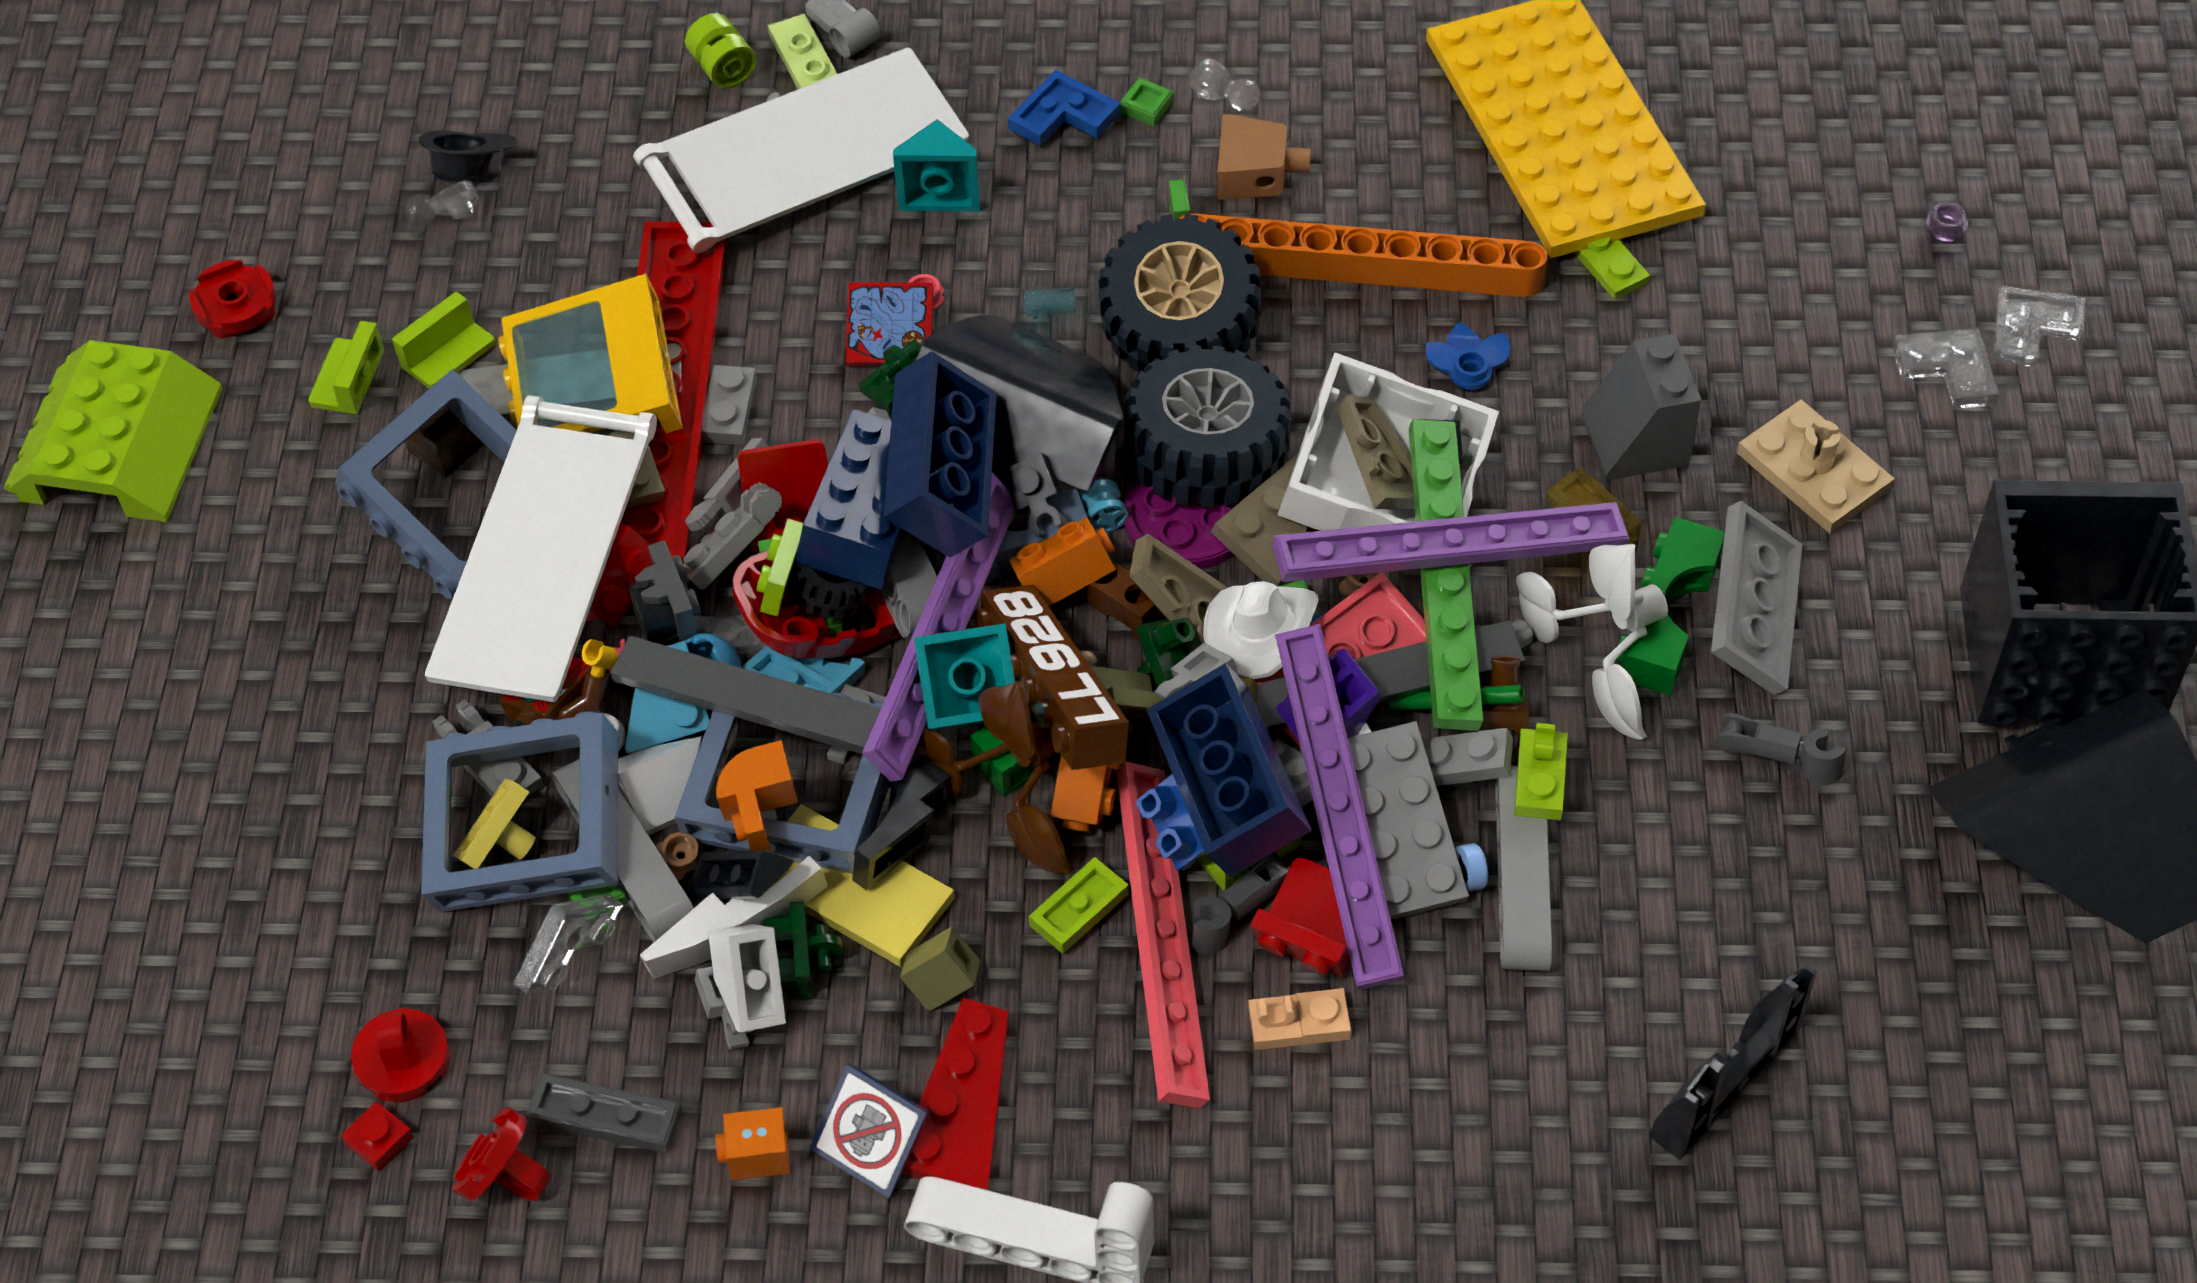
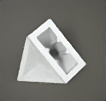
M702 736L644 748L618 759V789L648 836L676 824L674 817L698 754Z

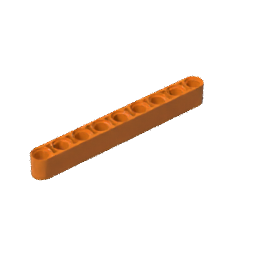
M1192 214L1198 215V221L1206 223L1208 218L1220 222L1223 232L1227 229H1232L1241 237V245L1249 246L1254 255V264L1259 267L1260 275L1516 297H1532L1537 295L1544 286L1547 252L1543 246L1536 242Z

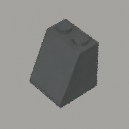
M1676 334L1633 341L1581 410L1582 419L1605 481L1684 467L1690 464L1702 400Z

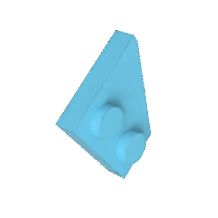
M685 641L667 646L689 653ZM635 688L624 746L626 754L706 730L710 721L706 708Z
M767 645L741 667L827 693H841L845 684L852 686L865 674V662L858 658H851L850 665L824 661V658H792L772 650Z

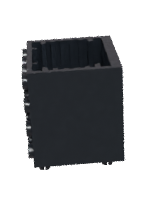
M1993 480L1960 587L1977 723H1994L1998 726H2009L2013 724H2039V722L2045 719H2050L2056 726L2066 725L2140 690H2147L2170 711L2197 646V562L2183 483ZM2035 604H2061L2059 611L2033 610ZM2066 605H2098L2099 611H2067Z

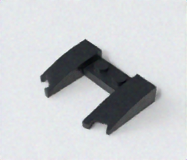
M1806 965L1784 979L1765 996L1747 1018L1739 1041L1731 1049L1727 1058L1716 1052L1700 1065L1655 1119L1648 1137L1678 1160H1681L1800 1031L1817 971Z

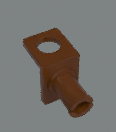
M1511 655L1492 657L1491 687L1519 685L1520 658ZM1526 698L1523 703L1482 706L1483 723L1481 731L1506 727L1516 732L1518 741L1512 749L1511 763H1518L1521 728L1528 729L1529 710Z

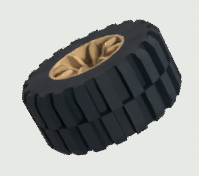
M1173 214L1160 216L1161 221L1153 224L1150 220H1146L1137 225L1138 232L1132 234L1130 231H1127L1118 239L1119 249L1113 247L1109 250L1104 259L1105 267L1100 269L1098 295L1106 339L1112 342V349L1120 359L1128 357L1130 368L1138 373L1143 372L1144 367L1156 358L1162 361L1166 353L1177 349L1179 353L1189 351L1191 346L1201 345V349H1213V346H1221L1231 353H1235L1236 350L1244 353L1247 352L1250 348V339L1256 337L1259 329L1261 280L1259 267L1254 264L1252 251L1249 246L1241 245V237L1232 229H1227L1223 232L1221 223L1211 218H1208L1205 223L1198 221V215L1185 214L1184 219H1173Z

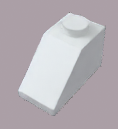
M748 924L709 931L708 936L714 980L738 1032H745L786 1024L774 928Z

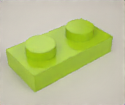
M1610 237L1588 243V248L1573 252L1614 300L1649 284V273L1620 240L1610 242Z
M787 519L783 535H773L767 555V560L773 561L772 567L763 565L756 589L757 592L764 593L760 612L778 616L790 579L795 555L798 551L803 526L802 522Z
M1094 857L1028 916L1029 926L1064 954L1129 895V885Z

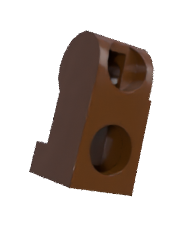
M1112 562L1116 570L1085 586V596L1090 604L1100 613L1111 615L1132 629L1133 637L1141 642L1137 627L1145 623L1167 619V617L1129 576L1130 569Z

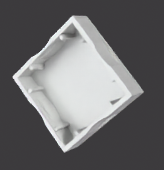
M1334 353L1277 515L1320 531L1416 522L1415 510L1374 509L1336 409V406L1346 396H1362L1375 399L1409 454L1408 429L1412 419L1460 421L1463 462L1459 467L1464 517H1467L1473 498V482L1485 459L1499 411L1441 390L1414 385L1391 372Z

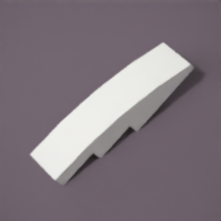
M808 856L776 885L771 886L757 899H731L724 905L712 892L640 954L644 965L654 978H658L711 959L709 931L748 924L765 926V919L790 915V902L804 901L805 905L828 887L822 868Z

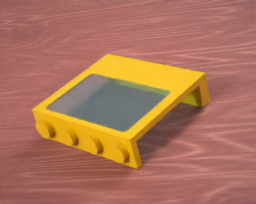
M646 274L501 318L504 335L498 337V342L504 359L508 361V368L503 369V375L509 392L513 394V400L508 401V409L511 419L517 428L522 417L523 404L528 395L542 397L544 402L636 416H639L641 412L656 413L666 433L683 428L660 302ZM541 419L537 424L539 426L586 433L606 429Z

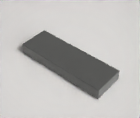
M541 1073L526 1113V1119L528 1124L668 1153L682 1113L681 1103Z

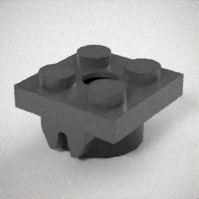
M665 540L649 545L648 549L652 566L646 567L635 577L634 582L628 583L631 602L644 639L669 646L686 641L698 633H705L698 616L701 615V610L693 589L688 590L685 583L687 575L680 555L672 557Z

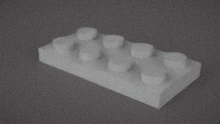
M1739 501L1729 506L1727 510L1711 653L1771 694L1776 695L1788 689L1802 543L1750 506Z
M1417 721L1347 738L1390 919L1394 920L1468 901V891Z

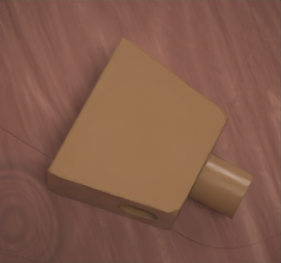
M1223 114L1217 170V199L1227 200L1282 194L1284 192L1285 172H1310L1311 148L1287 147V126L1282 123Z

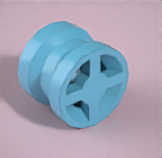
M1109 479L1095 480L1090 491L1081 489L1078 492L1086 516L1095 531L1104 528L1106 533L1112 532L1120 528L1124 524V520L1128 518L1126 506L1119 500L1121 493L1116 482Z

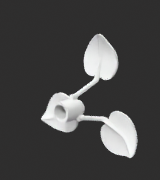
M1601 545L1591 550L1589 555L1590 576L1596 592L1605 599V603L1565 611L1555 609V593L1542 576L1533 572L1519 574L1516 577V584L1519 590L1522 615L1526 624L1531 627L1534 637L1539 641L1550 643L1558 638L1559 626L1557 620L1610 610L1616 625L1620 629L1627 628L1632 631L1604 658V669L1600 668L1593 672L1592 684L1594 696L1602 715L1617 731L1638 740L1647 738L1648 736L1642 727L1641 706L1635 683L1623 667L1614 663L1638 638L1647 635L1646 625L1666 618L1668 606L1664 594L1656 585L1651 584L1635 590V545Z

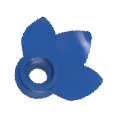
M1459 322L1451 330L1446 343L1427 342L1425 346L1428 362L1434 368L1448 373L1455 385L1467 390L1480 389L1486 386L1491 380L1492 371L1507 362L1510 351V343L1506 333L1495 334L1482 341L1462 322Z

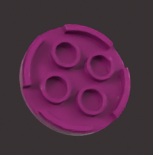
M1137 479V482L1128 492L1125 502H1123L1128 511V518L1124 520L1123 524L1124 530L1133 547H1135L1137 539L1150 534L1200 569L1214 567L1234 556L1211 533V530L1215 523L1236 505L1225 507V504L1214 503L1213 509H1201L1200 504L1190 503L1189 507L1178 505L1174 497H1168L1165 500L1153 492V486L1147 488ZM1243 495V498L1239 499V503L1246 498L1245 495Z

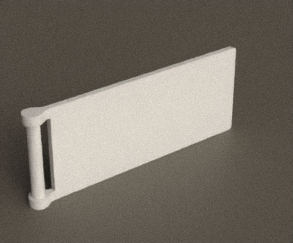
M905 48L661 143L644 144L634 152L633 157L640 168L647 170L688 235L687 243L694 253H701L723 239L893 172V149L936 119L940 120L966 142L968 141L969 133L912 49ZM666 156L670 158L713 227L701 226L660 162L662 158Z
M528 395L526 397L518 429L426 668L425 676L428 682L550 702L558 700L649 442L655 435L657 426L655 414L641 412L639 416L548 403L544 402L542 397ZM541 419L632 432L635 435L634 439H626L539 426L537 424Z

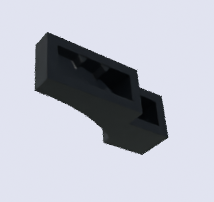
M920 757L907 767L903 779L890 781L889 788L891 790L888 814L873 834L855 849L852 880L865 890L929 841L932 817L947 805L951 776L926 757Z

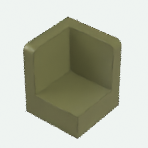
M951 926L907 953L900 978L921 1004L930 1011L974 986L981 960L954 927Z

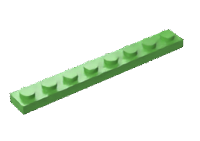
M1412 419L1408 432L1416 522L1464 517L1455 422ZM1469 564L1420 568L1433 727L1479 731L1483 723Z

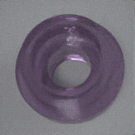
M1942 202L1929 211L1925 227L1928 233L1938 240L1955 241L1965 235L1968 219L1961 206L1952 202Z

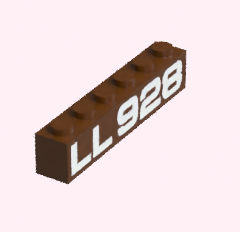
M1034 585L982 591L981 609H977L975 612L976 628L1006 623L1015 682H1023L1027 705L1029 704L1035 713L1039 727L1041 729L1044 728L1052 739L1055 751L1062 754L1071 770L1125 763L1129 721Z

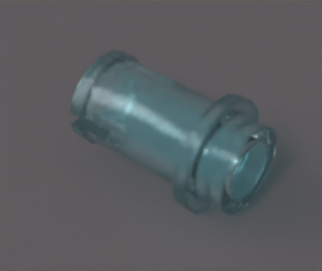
M1031 286L1030 290H1023L1022 301L1025 316L1032 315L1033 319H1038V315L1075 314L1076 298L1073 286L1037 290L1036 286Z

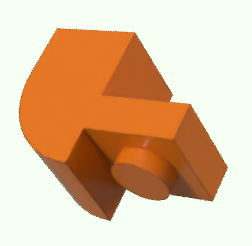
M782 740L753 747L739 753L726 764L717 781L716 795L724 821H733L738 842L747 840L750 851L767 850L771 852L762 812L798 803Z

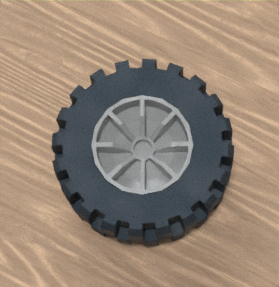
M1201 345L1191 346L1189 351L1181 353L1177 349L1166 353L1164 360L1160 361L1156 358L1144 367V372L1141 371L1131 382V389L1127 392L1125 398L1124 451L1126 452V461L1130 469L1136 473V478L1147 488L1153 486V492L1165 500L1168 497H1174L1178 505L1189 507L1190 503L1200 504L1201 509H1213L1214 503L1225 504V507L1237 505L1239 499L1243 498V495L1247 497L1284 466L1287 461L1291 402L1288 393L1284 390V384L1274 372L1269 374L1270 369L1258 359L1253 362L1249 360L1250 356L1238 350L1235 353L1227 352L1225 347L1213 346V349H1201Z

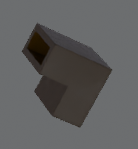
M446 406L405 441L408 452L445 478L484 445Z

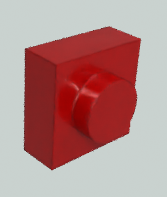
M377 1101L341 1135L344 1144L378 1172L414 1138L411 1129Z

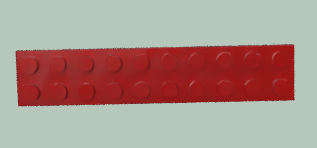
M645 221L637 276L646 274L659 298L667 344L677 343L681 347L680 354L676 358L671 359L670 362L673 365L681 360V379L674 371L672 373L673 378L677 381L675 389L683 428L666 433L656 415V432L648 445L665 490L664 500L625 508L621 523L634 529L651 545L665 540L671 556L680 555L684 564V557L689 551L691 530L686 525L685 519L691 514L690 512L695 506L703 442L702 428L711 378L728 238L715 243L704 252L694 253L687 243L688 235L680 222ZM699 222L702 227H713L711 222Z

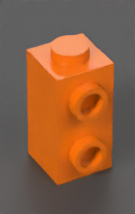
M1086 517L1079 522L1072 521L1063 525L1057 531V534L1040 543L1036 542L1026 545L1009 561L1022 586L1034 585L1045 603L1050 606L1115 571L1116 569L1108 555L1116 550L1104 528L1095 531Z
M1061 754L1051 817L1063 819L1062 827L1079 831H1089L1090 824L1097 825L1103 823L1104 815L1111 816L1115 802L1116 789L1109 788L1112 769L1119 770L1121 763L1071 770Z

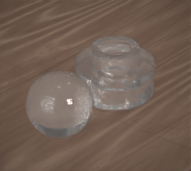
M1202 59L1198 61L1189 74V83L1193 91L1203 99L1219 100L1226 95L1230 104L1239 111L1251 110L1259 102L1260 90L1252 80L1239 79L1235 82L1232 81L1228 70L1217 61Z
M463 181L445 188L433 198L425 194L412 196L405 205V215L409 222L420 227L433 223L438 213H441L443 216L451 215L453 219H458L470 214L475 209L474 204L478 201L479 197L472 182Z

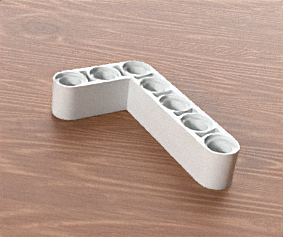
M924 1177L919 1181L904 1228L912 1236L926 1242L1082 1283H1142L1154 1245L1153 1198L1148 1191L1137 1185L1114 1182L1108 1188L1099 1219L941 1178Z

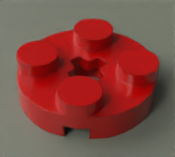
M227 260L212 265L198 276L199 284L195 287L194 292L191 288L189 294L190 305L196 320L204 328L211 330L214 337L220 339L229 338L233 334L249 331L261 323H267L274 318L276 313L274 307L277 299L276 290L271 276L262 266L255 264L256 268L244 266L242 260ZM235 293L239 297L236 300L228 301L227 296Z

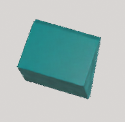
M936 119L893 149L899 211L980 212L977 150L940 120Z
M1006 623L914 637L928 730L971 727L985 724L979 710V695L990 687L1005 686L1015 682Z

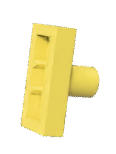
M505 778L453 856L469 867L477 869L493 845L497 844L519 860L522 859L531 849L536 837L511 819L529 791L516 782Z

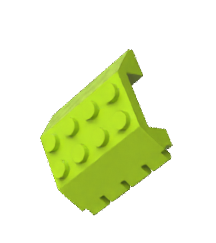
M89 340L71 353L65 363L57 368L48 388L49 394L44 397L33 421L35 427L29 430L18 454L20 460L14 463L4 488L8 492L16 494L19 502L44 505L47 499L41 485L115 495L118 497L126 517L167 522L223 389L222 385L171 351Z

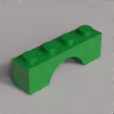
M1674 517L1669 533L1660 532L1653 553V557L1658 558L1656 567L1647 566L1641 588L1651 584L1656 585L1664 594L1667 606L1683 595L1709 592L1721 559L1725 531ZM1667 614L1666 618L1646 625L1647 635L1638 638L1616 661L1622 662L1621 667L1628 672L1635 685L1671 696L1684 661L1689 635L1677 627ZM1622 634L1619 644L1627 637V635Z

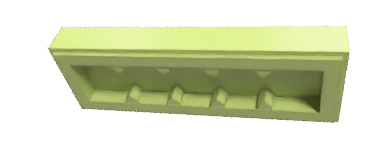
M805 14L768 25L769 36L797 89L837 75Z

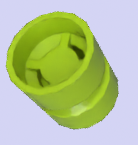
M720 13L707 14L694 22L686 33L685 46L716 87L723 89L733 88L744 82L754 71L757 62L756 54L725 15Z

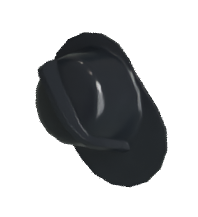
M442 130L426 132L420 135L419 143L429 149L432 173L436 178L457 183H472L480 180L488 172L493 153L512 148L517 144V139L507 134H468Z

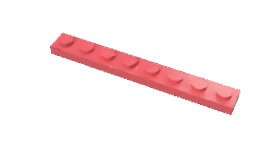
M1126 761L1120 766L1119 770H1116L1158 1101L1200 1109L1210 1101L1179 872L1170 858H1162L1156 845L1159 833L1152 819L1142 817L1136 805L1138 798L1166 779L1165 771Z

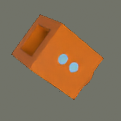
M782 1107L723 1114L724 1133H719L715 1136L718 1163H727L731 1181L790 1174L787 1127Z

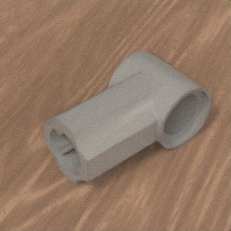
M809 0L805 4L806 15L829 34L833 46L844 58L853 56L881 38L880 26L873 14L866 8L855 10L845 0Z

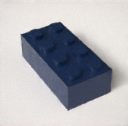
M931 351L895 374L883 517L948 557H952L988 536L997 393Z
M856 409L852 410L803 523L795 563L882 590L905 533V530L883 517L891 420Z
M1226 663L1146 709L1204 851L1229 877L1236 875L1312 831L1249 687Z

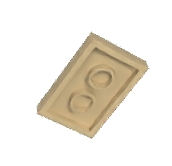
M1802 399L1740 441L1737 449L1739 456L1829 534L1892 490L1895 481L1894 477L1840 433L1836 424L1825 420Z

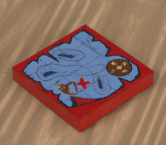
M848 282L846 366L880 367L885 363L883 352L891 345H896L902 349L910 341L915 340L923 346L925 340L932 334L933 283Z

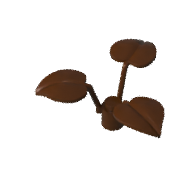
M1022 681L1005 686L990 687L983 691L978 698L979 710L987 729L995 738L1003 741L1002 745L967 760L955 761L949 742L940 734L923 729L914 751L915 759L917 761L920 757L924 756L951 776L948 791L949 797L956 796L963 789V781L958 771L966 770L1005 752L1011 751L1014 759L1023 767L1034 766L1035 770L1014 801L1016 811H1011L1006 815L1008 831L1021 854L1037 867L1057 874H1068L1074 870L1066 859L1062 841L1051 819L1037 806L1025 804L1026 798L1043 772L1051 767L1047 759L1054 755L1056 751L1053 747L1052 739L1044 728L1041 729L1037 721L1031 724Z

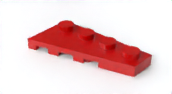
M966 998L962 999L919 1102V1105L930 1111L903 1171V1175L916 1179L936 1177L987 1191L990 1190L995 1129L999 1112L1001 1077L1003 1075L1009 1025L1007 1010Z

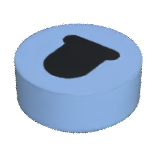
M1476 843L1457 846L1455 851L1467 891L1483 890L1488 882V868L1482 849Z

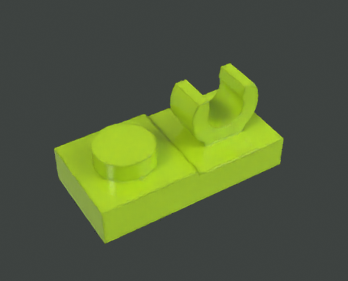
M1536 723V730L1521 728L1514 816L1561 820L1568 733L1555 732L1554 724Z

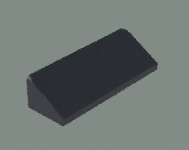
M767 850L700 854L691 885L689 898L704 900L712 892L718 899L760 898L793 865L794 860Z

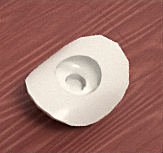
M1265 581L1251 582L1244 586H1232L1224 589L1208 605L1204 618V641L1206 644L1233 657L1238 670L1236 674L1239 678L1252 680L1269 677L1282 668L1275 634L1309 627L1319 601L1318 594L1304 588L1281 587Z

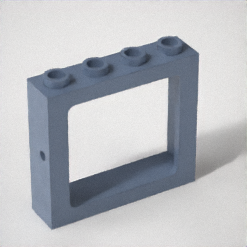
M453 369L341 465L335 480V485L341 498L350 506H358L369 516V522L374 530L385 538L390 536L401 547V553L413 567L418 569L422 567L433 578V584L436 589L448 599L454 597L467 561L459 560L372 476V470L445 406L505 463L517 430Z
M830 693L840 697L851 699L849 696L845 694ZM854 700L881 708L884 703V701H875L873 703ZM713 710L674 818L680 833L692 835L697 843L737 851H750L747 840L738 842L733 821L725 822L721 809L709 807L706 804L737 717ZM862 755L839 826L834 830H824L763 818L771 852L790 858L796 863H801L810 856L821 868L853 874L855 849L875 831L889 789L890 780Z
M581 712L572 718L560 720L537 719L529 725L511 728L507 726H494L486 732L468 735L451 733L445 735L443 739L426 741L421 895L439 912L618 885V731L603 713ZM580 747L579 847L574 853L450 872L452 767Z

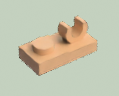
M1344 988L1248 1000L1254 1050L1350 1040L1351 1027Z

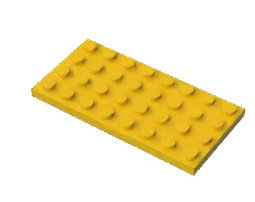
M1533 0L1427 28V43L1550 258L1588 248V243L1610 237V242L1704 216L1706 206L1704 200L1580 0Z

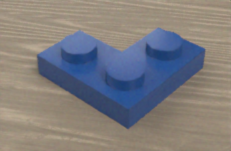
M1055 70L1008 117V129L1039 146L1064 122L1098 139L1121 115V103Z

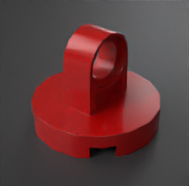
M403 1008L378 1014V1016L367 1022L355 1037L351 1051L353 1070L361 1086L373 1092L375 1097L382 1101L397 1103L418 1099L427 1094V1087L435 1083L439 1076L442 1079L447 1073L451 1057L445 1031L435 1018L420 1010Z
M505 1107L491 1120L499 1126L494 1132H490L486 1136L481 1133L478 1135L454 1175V1179L459 1182H456L451 1187V1190L467 1201H473L479 1197L493 1181L521 1198L538 1201L551 1179L550 1173L543 1166L516 1149L523 1136L527 1120L526 1117L513 1108Z

